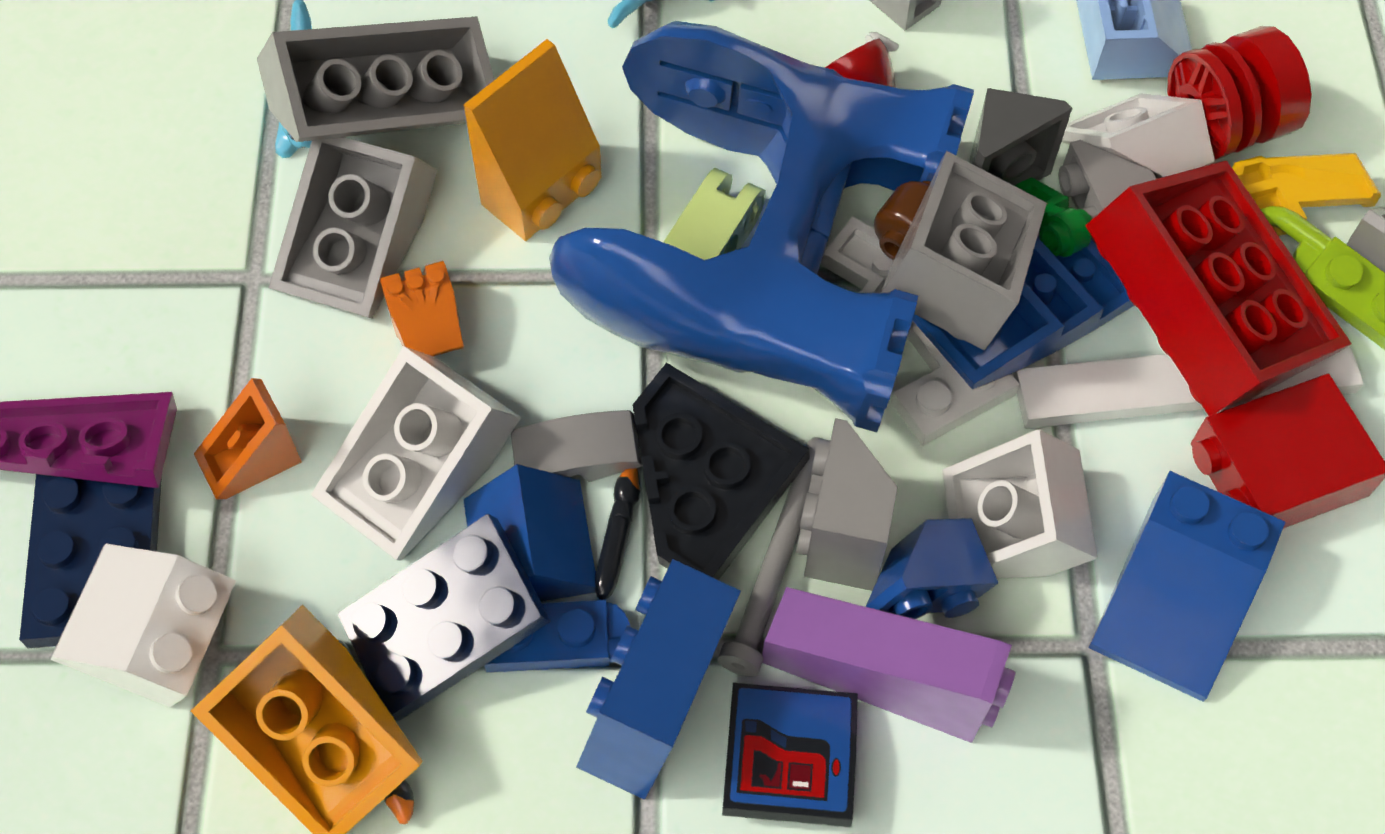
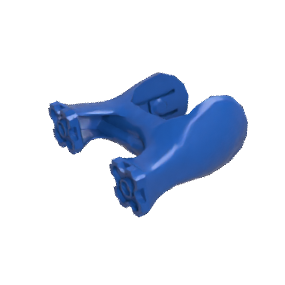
M673 21L634 41L622 69L630 90L652 113L686 134L728 151L759 156L768 167L776 187L750 245L707 260H703L675 246L626 229L582 228L560 236L553 245L549 262L552 277L561 296L585 319L637 346L714 364L738 373L753 372L769 378L812 387L850 418L854 426L877 433L898 374L904 346L917 306L918 295L897 289L889 293H856L825 281L817 274L843 190L847 187L863 183L879 185L895 191L898 186L909 181H932L946 151L957 155L974 89L952 84L948 87L931 90H911L850 79L841 76L835 70L805 63L712 25Z

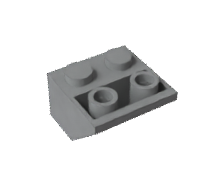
M835 418L831 440L818 438L809 492L806 495L796 553L807 555L804 577L873 591L888 544L898 487L849 422Z

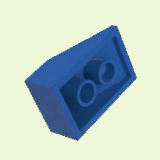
M1169 471L1150 504L1088 648L1204 702L1214 685L1264 578L1286 522Z

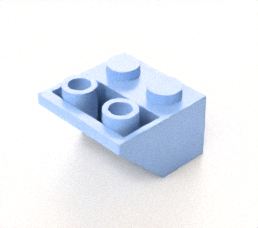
M1076 0L1092 80L1168 77L1173 60L1183 52L1192 50L1180 0Z

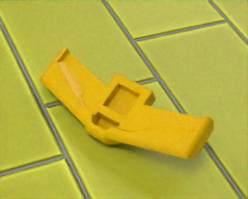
M1356 153L1267 158L1260 155L1235 162L1232 166V169L1260 209L1269 206L1285 207L1298 213L1306 220L1307 216L1302 209L1305 207L1341 205L1374 207L1381 197L1380 191ZM1272 226L1278 236L1286 234L1278 227Z

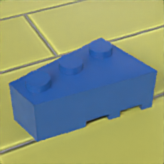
M672 559L662 581L652 576L649 578L635 611L646 616L639 630L628 625L626 626L611 658V661L622 665L614 682L602 676L586 710L587 714L597 719L576 768L641 799H646L674 746L740 595V590Z

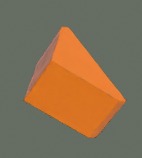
M251 378L194 452V456L216 500L230 498L302 462L285 422L262 379Z

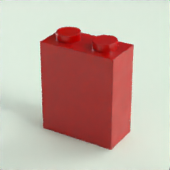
M1329 373L1207 416L1190 443L1193 458L1198 469L1204 475H1209L1218 492L1285 521L1284 528L1369 497L1385 479V461Z

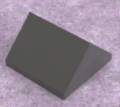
M987 88L969 163L1013 186L1031 177L1040 181L1052 173L1073 108L1064 100Z

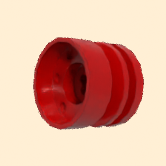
M1260 26L1233 35L1223 43L1213 42L1201 49L1183 52L1173 60L1168 73V96L1202 100L1214 160L1226 157L1233 152L1243 151L1255 143L1263 144L1291 134L1303 127L1310 114L1312 92L1309 73L1302 55L1290 37L1273 26Z

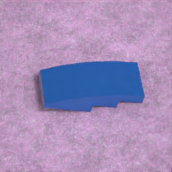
M1037 236L1019 303L985 351L965 340L953 337L948 331L915 314L912 321L973 390L1010 375L1057 352L1133 307L1134 304L1130 301L1125 286L1110 263L1101 256L1093 240L1090 241L1088 247L1071 256L1062 257L1059 255L1054 256L1040 241L1039 236Z

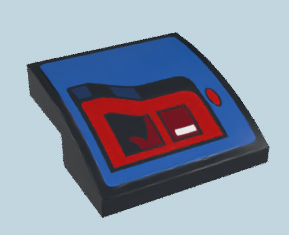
M733 683L722 816L852 827L858 693Z

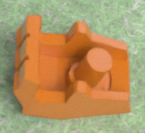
M444 261L426 265L423 273L418 267L404 271V278H401L399 273L380 278L395 334L402 346L433 357L464 348L455 294Z

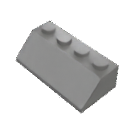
M478 16L272 32L257 57L269 110L296 142L467 124L464 104L495 80Z

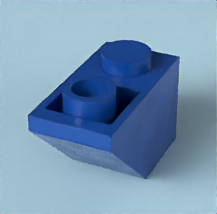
M972 518L927 519L890 550L866 607L912 619L920 618L928 613L943 612L946 618H955L976 609L979 606L978 598L997 585L998 580Z

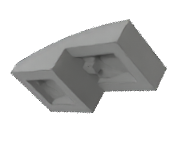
M630 410L594 412L561 417L514 429L511 433L514 465L520 464L566 477L580 474L588 482L621 473L625 469L642 466L635 418Z

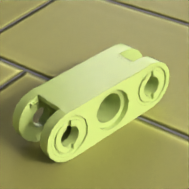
M717 168L712 169L669 232L664 243L675 246L703 260L741 249L761 214L766 198V190L748 183L735 198L729 195L733 180L732 175Z

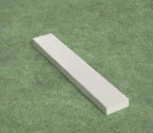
M1350 345L1344 350L1246 402L1327 373L1330 374L1342 395L1357 394L1364 383ZM1167 354L1026 368L1016 371L1014 378L1020 384L1016 394L1025 429L1205 410L1194 399L1189 390L1188 383Z

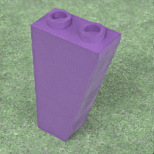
M786 587L764 641L762 654L764 658L763 664L837 692L858 693V700L970 743L973 742L982 724L993 728L1000 707L1003 708L1006 703L1016 671L1005 667L1012 646L1008 643Z

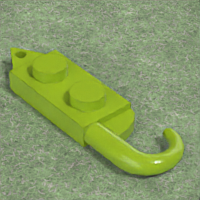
M1269 206L1260 209L1271 226L1278 227L1299 243L1292 257L1327 308L1385 350V273L1336 236L1331 239L1298 213L1279 206Z

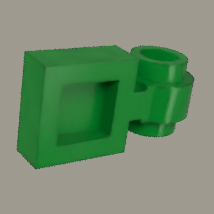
M1033 177L1014 185L1047 203L1039 229V238L1054 256L1068 257L1088 247L1093 238L1085 227L1092 220L1089 213L1083 209L1069 208V197Z

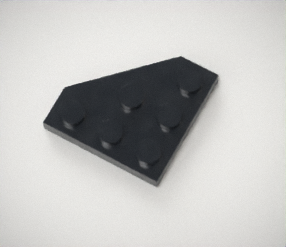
M666 362L632 405L659 564L667 569L672 559L719 580L808 462L810 452L808 447Z

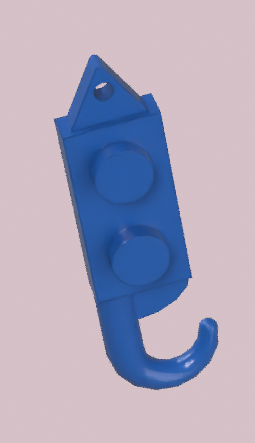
M606 600L542 603L551 622L485 664L484 667L486 673L609 666V663L613 662L611 658L626 626H630V622L620 607L606 602Z

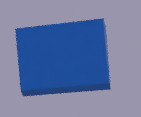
M516 464L463 499L467 527L487 513L499 520L541 602L595 593L596 571L580 480Z

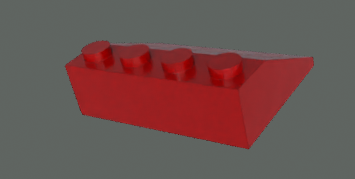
M1227 160L1129 186L1085 225L1095 240L1099 253L1110 263L1125 286L1130 301L1139 308L1156 334L1160 347L1171 357L1188 383L1192 396L1203 406L1208 416L1238 406L1352 344Z

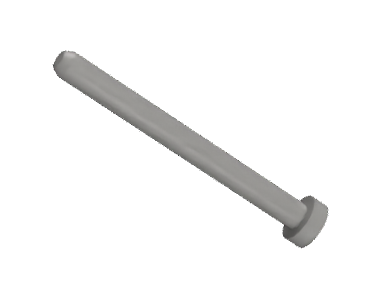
M813 437L806 443V447L809 448L810 459L791 484L734 642L724 643L718 656L719 664L735 674L754 677L759 674L764 658L757 649L800 532L807 492H809L812 467L818 438L820 437Z

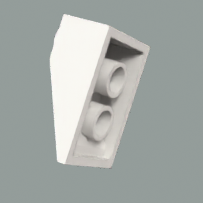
M403 346L314 488L311 496L395 560L402 561L492 465L521 417L436 357Z

